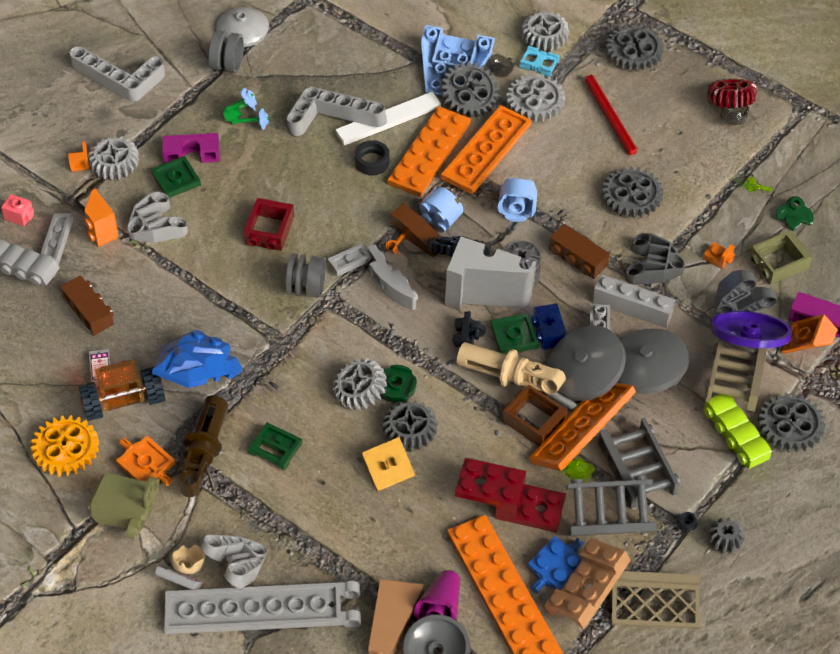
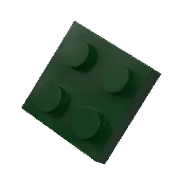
M186 156L151 169V173L160 189L169 198L201 186V181Z
M529 313L491 320L490 325L500 353L507 355L513 349L517 350V352L539 349V341Z

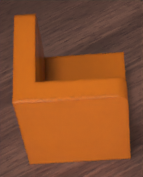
M86 141L82 142L83 151L68 154L71 172L90 169Z

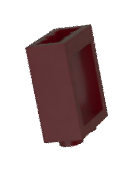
M257 198L244 230L245 244L282 251L294 219V205ZM258 216L283 220L278 234L253 230Z

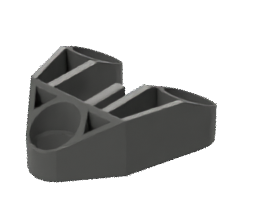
M641 233L633 238L631 250L637 255L647 256V261L636 262L627 267L625 279L629 284L664 283L683 274L684 260L670 241L652 233ZM673 264H677V265H679L681 268H677V267L673 266ZM631 272L638 273L636 275H630Z
M746 270L732 271L718 284L714 301L716 314L729 311L755 312L777 303L776 293L767 287H755L756 279L752 272Z

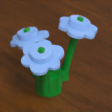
M243 88L241 91L243 98L223 109L226 121H232L233 125L243 122L260 121L262 130H265L266 124L269 123V117L263 108L259 111V117L239 119V116L242 115L241 108L249 105L256 111L254 106L257 105V98H255L253 92Z

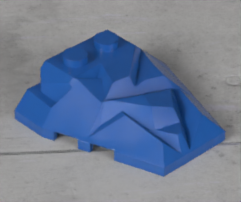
M193 330L163 345L152 374L190 388L206 384L209 378H214L213 381L215 382L220 381L221 376H225L228 379L234 378L242 372V366L237 357L230 355L231 347L228 343L223 342L221 338L207 336L203 331Z

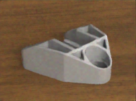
M153 192L134 206L127 231L131 240L156 243L184 237L188 233L187 222L181 217H162V213L170 208L169 197L162 192ZM140 229L139 231L132 233V230Z
M206 535L200 546L201 550L210 558L220 563L228 561L224 577L236 588H244L255 581L268 552L263 544L240 536Z

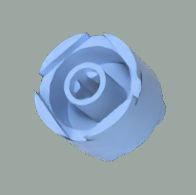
M507 178L499 192L498 211L500 214H504L507 220L513 222L526 221V218L532 217L535 214L537 203L535 183L531 180Z
M435 187L420 203L419 208L422 213L421 217L428 224H434L440 232L444 233L462 215L463 206L460 202L458 204L455 202L454 199L456 197L450 191L443 187H438L437 189Z

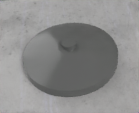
M584 326L571 331L557 343L550 355L548 367L560 369L565 374L566 380L558 390L560 394L570 400L587 401L600 397L617 383L625 367L626 353L622 342L611 330L602 326Z
M643 329L630 333L620 339L625 349L626 362L623 373L617 382L634 386L635 393L650 394L663 391L676 384L687 371L689 365L687 347L679 336L670 331Z

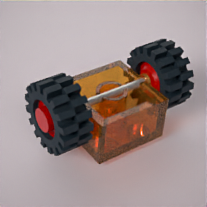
M135 359L95 369L100 395L98 396L95 382L78 386L87 421L104 417L100 401L103 403L105 412L145 402L143 392H146L149 405L165 402L161 377L152 374L154 367L142 369L140 371L143 384H141Z

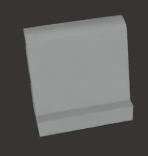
M460 237L447 268L445 305L460 310L462 304L515 308L526 307L532 297L537 262L533 261L530 268L522 269L519 266L521 256L497 249L492 257H487L484 255L485 244Z

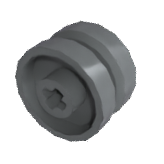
M216 30L214 32L209 49V66L211 69L222 70L224 67L227 72H238L244 51L243 35L231 33L228 36L226 31Z

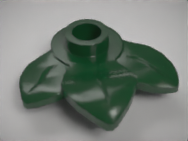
M797 196L790 197L786 204L780 206L776 211V219L786 220L788 227L792 231L799 228L802 222L807 225H812L814 222L812 211L805 206L803 199ZM792 203H797L799 206L795 207Z

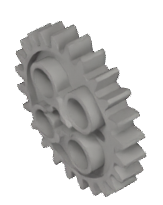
M537 73L534 74V77L527 74V78L521 76L520 80L515 79L514 83H510V88H507L506 93L507 106H510V110L524 117L534 119V122H537V119L544 122L545 117L551 120V115L556 117L557 112L561 113V109L564 108V89H561V84L557 85V80L551 81L550 76L545 79L544 74L541 77H538Z

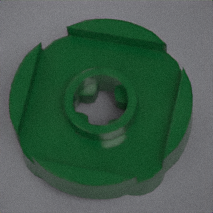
M391 365V368L386 370L384 368L383 372L387 378L385 380L387 386L384 387L385 393L380 394L381 398L390 402L400 401L406 403L407 399L409 400L414 395L417 387V379L412 374V370L403 365ZM396 381H400V385H399V386H394V385L391 384V383H395Z

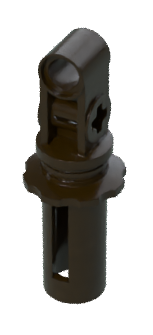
M211 395L205 398L194 432L187 433L183 440L187 448L184 453L185 460L180 475L181 492L186 497H195L199 494L208 465L222 451V444L219 442L218 436L226 415L228 403L219 396ZM212 418L208 432L206 433L210 419Z

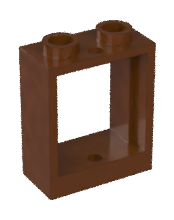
M528 385L524 390H519L511 403L508 402L504 406L502 411L503 422L540 446L567 418L568 410ZM528 402L551 416L539 430L516 416Z

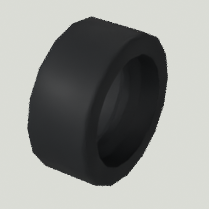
M368 140L357 146L355 150V166L358 171L372 176L382 174L388 169L390 153L384 143ZM369 153H376L383 157V159L375 163L366 162L361 158Z

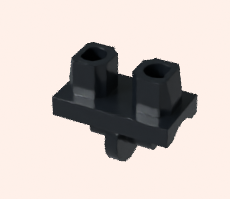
M465 311L463 318L455 319V329L457 332L462 331V333L454 334L452 341L455 347H461L464 342L474 345V340H478L479 337L485 335L486 328L481 325L480 321H475L471 318L470 311Z

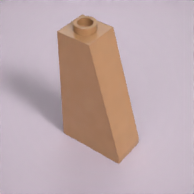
M380 579L368 648L369 654H395L415 615V605L423 595V584Z

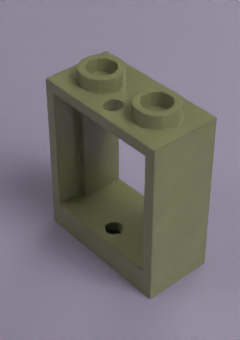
M792 230L753 245L750 253L751 263L758 268L761 276L770 285L809 269L813 257ZM785 248L794 259V262L774 270L764 256Z

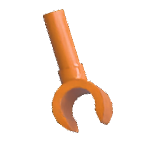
M402 233L395 241L389 240L386 243L387 251L389 248L394 247L392 253L396 254L398 252V245L404 239L405 234Z

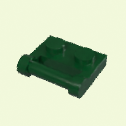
M267 422L250 445L248 454L252 456L257 455L278 465L279 469L285 471L289 462L302 445V438ZM265 445L283 454V457L280 458L266 450H263L260 448V446Z

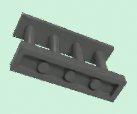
M645 417L641 418L639 430L617 437L610 436L607 429L599 431L598 444L617 481H630L636 476L660 470L664 479L645 486L646 493L669 487L672 495L677 494L678 486L680 485L679 477L676 473H673L654 436V429L651 424H648ZM641 437L644 438L647 444L645 447L623 454L618 452L616 448L619 444ZM652 454L655 463L633 470L627 469L625 466V461ZM637 486L624 487L625 499L630 509L638 507Z
M636 476L634 480L592 483H584V479L571 480V484L566 485V490L574 489L576 522L574 526L569 527V536L657 531L656 522H650V518L647 515L645 486L653 484V479L647 480V476ZM637 486L639 510L637 523H629V520L626 518L624 487ZM616 487L618 520H616V524L608 525V521H605L603 488ZM595 488L597 521H595V525L587 526V523L584 522L582 489Z

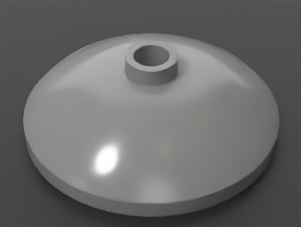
M236 7L226 11L219 17L216 23V30L226 31L228 36L231 33L242 34L244 37V47L259 43L266 37L269 23L267 17L257 9Z

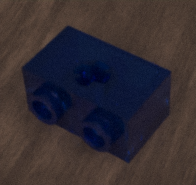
M558 304L534 307V315H531L533 327L537 329L539 343L541 342L543 350L552 349L567 335Z

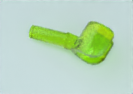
M749 177L748 182H746L747 190L750 192H754L757 189L769 192L773 190V187L757 184L755 177Z

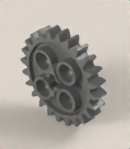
M632 24L631 28L625 25V29L618 27V31L613 30V34H609V39H607V57H611V62L616 61V66L621 64V69L628 67V71H630L632 68H635V71L638 72V68H641L645 71L646 66L651 69L652 64L657 65V61H661V56H663L664 52L663 39L659 38V34L654 35V30L648 31V27L642 29L641 25L638 28H635L634 24Z
M462 61L459 66L454 64L453 69L449 68L443 76L444 79L441 81L443 86L440 89L443 92L441 97L447 98L444 104H451L449 110L455 108V113L460 111L463 116L467 113L469 118L473 114L478 118L480 112L485 115L487 111H491L492 106H495L496 100L499 97L496 94L499 88L496 87L498 81H493L495 75L489 76L490 69L484 71V65L479 68L477 62L472 66L470 61H468L467 65ZM478 94H482L484 98L479 97Z
M630 166V170H627L625 167H623L622 172L616 169L615 174L610 173V176L605 178L602 196H604L603 201L607 202L606 206H612V212L618 210V215L625 213V218H627L631 214L633 219H635L637 214L643 218V213L649 216L650 211L656 212V207H660V203L663 200L664 189H662V183H658L659 178H653L654 173L647 174V169L641 172L640 167L633 170V167Z
M785 392L783 398L777 394L776 400L770 397L769 403L764 402L758 417V428L762 429L761 435H767L766 442L773 441L772 447L778 444L780 445V451L786 447L788 453H790L791 448H794L796 453L799 452L800 448L804 451H807L808 446L814 448L815 443H819L820 438L823 437L826 426L824 423L825 417L821 416L822 410H816L818 404L811 405V399L803 400L804 395L796 398V393L789 397L787 392Z

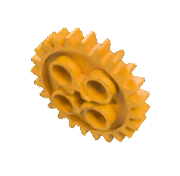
M62 415L60 421L54 417L52 424L46 421L47 427L40 426V433H34L35 439L31 440L33 459L38 467L42 466L44 472L49 469L50 475L54 474L55 471H57L58 477L62 475V472H65L67 476H69L70 471L78 474L77 469L80 468L84 471V464L92 465L91 459H96L95 452H99L97 432L94 431L93 425L88 426L87 420L81 423L80 417L75 421L72 415L69 416L68 420H65Z

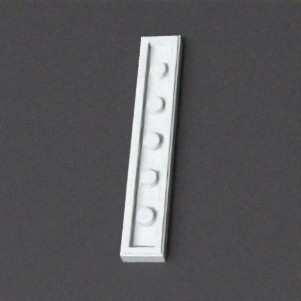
M433 92L386 109L387 123L382 127H373L353 122L336 129V135L345 146L434 111L438 106L441 107V102Z

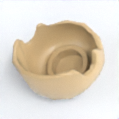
M196 544L191 548H186L182 545L173 551L170 561L176 572L191 575L200 571L206 554Z

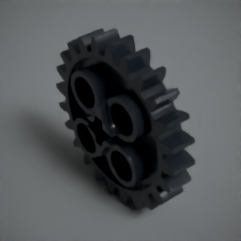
M465 236L434 237L428 239L427 248L430 252L439 253L440 255L446 254L452 257L460 237L472 239ZM477 239L473 240L485 244L484 255H490V244Z

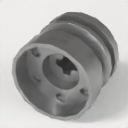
M516 240L508 243L503 248V251L521 256L519 266L522 269L530 268L533 261L537 262L533 288H535L540 280L542 258L539 248L525 240Z
M292 253L285 272L287 294H293L296 289V294L300 295L303 287H306L307 296L320 298L325 283L326 258L311 256L309 264H307L305 254H302L298 260V254Z

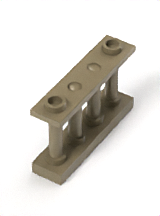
M719 338V343H714L712 354L716 355L711 380H706L704 392L708 393L706 401L710 402L712 392L738 397L748 402L747 410L755 412L767 348H759L758 352L754 351V353L723 347V340ZM720 354L751 360L755 364L747 365L719 358ZM717 367L746 372L750 376L746 378L718 372ZM716 379L745 385L749 389L744 391L716 385L714 381Z

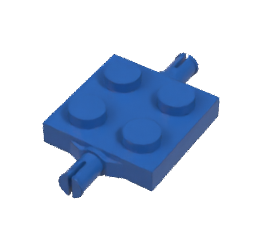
M554 536L527 565V568L538 578L531 586V589L538 593L546 585L554 590H562L582 561L581 556L576 551L584 545L583 541L577 538L569 546Z

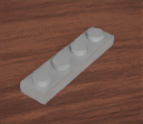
M72 213L53 215L41 254L55 259L58 266L74 217Z

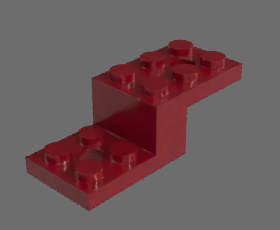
M465 457L456 486L455 497L495 505V519L557 533L566 493L526 485L525 470ZM482 478L486 483L480 485L475 480ZM539 505H543L547 509L543 512H540L536 510V507Z

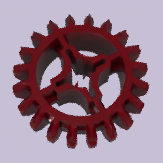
M737 78L722 79L709 85L707 97L710 104L716 107L735 109L753 104L756 101L757 89L756 85L749 80Z

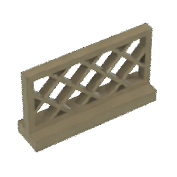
M623 571L612 587L611 625L699 629L700 575ZM617 588H626L631 594L623 601L617 595ZM641 589H647L652 594L646 602L637 595ZM663 590H669L674 595L668 603L659 596ZM685 591L694 592V600L690 604L681 597ZM632 597H635L642 604L635 612L626 604ZM654 598L663 605L657 613L648 606ZM676 599L685 606L679 614L669 606ZM622 606L631 614L627 619H616L617 611ZM644 607L652 615L648 621L641 620L636 615ZM665 609L674 616L670 622L663 621L658 616ZM689 610L695 616V623H686L680 616Z

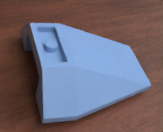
M425 25L421 44L426 93L433 92L437 96H442L443 92L440 89L443 85L441 81L444 79L443 76L447 73L448 69H453L454 64L459 66L463 61L467 65L468 61H470L472 66L477 62L479 68L485 65L491 56L495 38L477 35L476 41L444 35L443 28Z

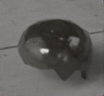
M500 54L491 55L487 60V68L490 69V73L499 78L509 76L515 66V63H512V58H506Z
M743 106L735 109H725L723 107L720 112L721 119L729 125H741L747 120L750 107Z

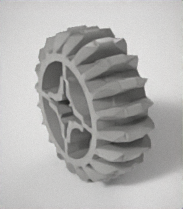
M545 10L543 13L540 11L537 14L532 12L531 16H527L522 24L521 33L526 45L538 48L544 52L546 50L552 52L553 49L558 50L559 47H563L565 42H567L569 27L564 17H560L559 14L555 15L553 11L547 13Z
M107 136V139L103 140L100 138V143L95 142L94 147H90L88 155L89 166L98 178L103 176L104 180L110 178L112 181L114 178L120 180L122 176L127 178L128 173L133 174L134 169H137L139 153L134 142H131L129 138L124 139L123 136L120 138L116 136L109 138Z
M359 358L357 362L352 359L349 365L345 363V368H339L340 374L335 375L336 381L332 382L336 399L345 408L348 407L351 410L356 408L360 411L362 406L368 409L369 404L375 405V400H381L380 394L385 393L384 387L387 386L384 370L377 362L371 361L368 358L365 360ZM347 391L354 392V394H348Z

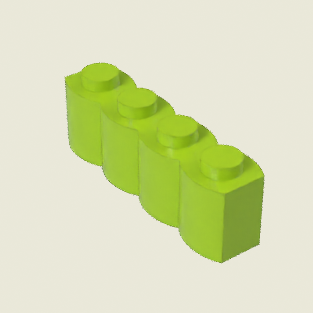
M718 394L712 397L710 402L705 400L703 409L705 416L715 423L716 431L726 438L727 446L737 453V458L742 465L750 469L770 459L772 451L769 445L759 435L757 429L748 420L743 410L737 406L732 396Z

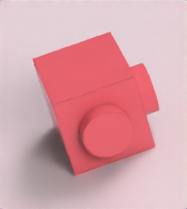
M12 194L1 207L4 220L21 226H25L34 215L30 200Z

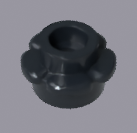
M683 512L676 522L677 526L681 527V530L684 532L695 530L698 525L696 516L691 512Z

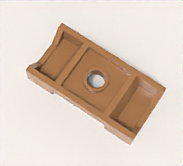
M593 538L588 541L580 553L582 561L562 590L555 589L544 605L551 616H554L556 613L570 618L582 629H585L631 561L625 550ZM594 582L591 587L585 588L588 583Z

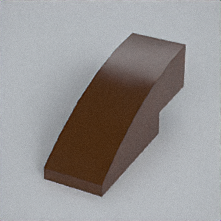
M402 203L390 214L391 224L405 233V239L433 258L439 254L430 252L427 247L428 239L440 236L415 211Z

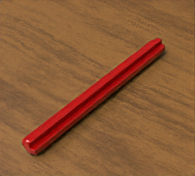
M592 74L586 76V85L628 155L636 154L637 147L597 80Z

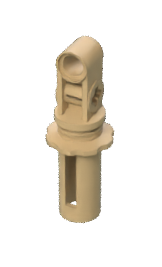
M464 342L457 355V364L459 366L499 377L501 386L504 387L513 382L518 386L523 385L527 387L530 385L536 390L552 395L559 390L566 380L565 374L560 369L531 362L526 358H518V352L514 349L510 350L506 355Z

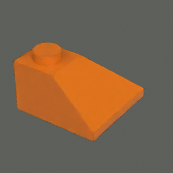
M825 314L792 322L791 340L783 346L781 352L786 354L831 345L838 329Z

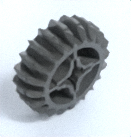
M407 399L404 404L400 401L398 406L392 404L391 410L386 411L382 430L385 439L391 441L400 437L404 449L410 448L413 452L414 448L417 447L421 450L422 445L428 447L429 441L433 442L434 435L437 433L436 427L438 422L435 413L431 412L430 407L425 408L424 402L417 404L415 400L413 403H410Z

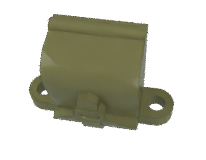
M105 472L88 505L92 518L103 525L127 528V538L136 540L152 512L160 479L150 476L148 482Z

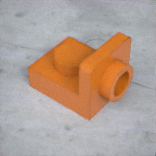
M713 242L704 252L703 259L723 269L727 263L730 264L733 261L735 246L731 244L726 249Z

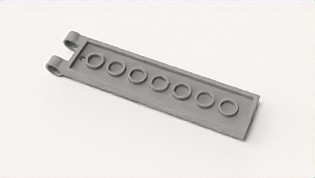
M347 581L340 583L166 591L165 634L340 625L356 628L361 625V613L357 610L341 611L340 596L347 599L359 597L360 584L356 581Z

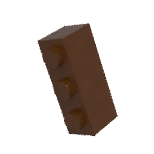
M563 224L550 236L549 249L552 253L565 259L567 263L581 270L583 274L594 279L608 266L610 253L566 224Z
M80 275L60 286L63 299L93 336L114 325L112 318L114 316L113 310L109 305L106 306L99 293L93 291V287L88 280L85 281Z

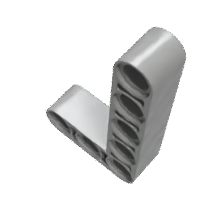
M74 47L70 50L73 69L131 102L140 100L166 74L164 60L159 56L151 57L130 75L83 47Z
M316 87L306 88L287 116L289 130L293 136L303 135L317 113L373 127H382L387 123L385 106L382 103Z

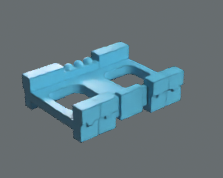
M528 46L525 55L520 61L519 68L528 71L531 69L532 71L540 72V75L544 74V76L551 77L556 63L559 62V55L551 52L547 54V52L538 51V48ZM527 55L536 56L535 62L525 60ZM545 59L554 62L551 67L543 66L542 63Z

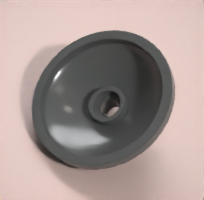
M430 615L421 618L410 627L404 639V654H434L435 650H440L441 654H470V639L465 628L455 619L444 615Z

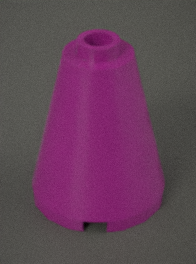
M442 571L418 600L414 609L417 620L430 615H444L457 621L460 577L454 571Z

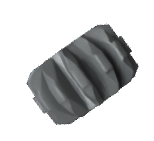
M720 517L718 522L714 521L712 523L708 537H710V544L715 545V551L722 549L723 554L726 553V550L733 553L735 549L741 548L745 534L743 533V526H738V520L731 522L729 517L724 521Z

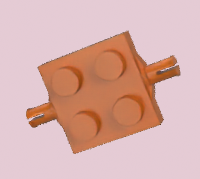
M148 435L134 444L128 441L126 437L120 440L119 444L126 451L116 460V463L132 479L148 482L151 476L159 478L166 486L172 483L173 479L165 473L176 464L175 459Z

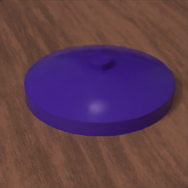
M729 311L715 315L711 321V332L716 337L739 346L775 348L786 345L791 340L792 329L790 325L779 318L763 313Z

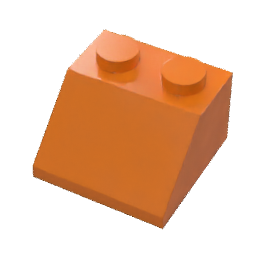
M96 188L93 189L84 210L86 216L84 222L88 228L86 233L91 242L94 241L100 247L119 236L114 212Z

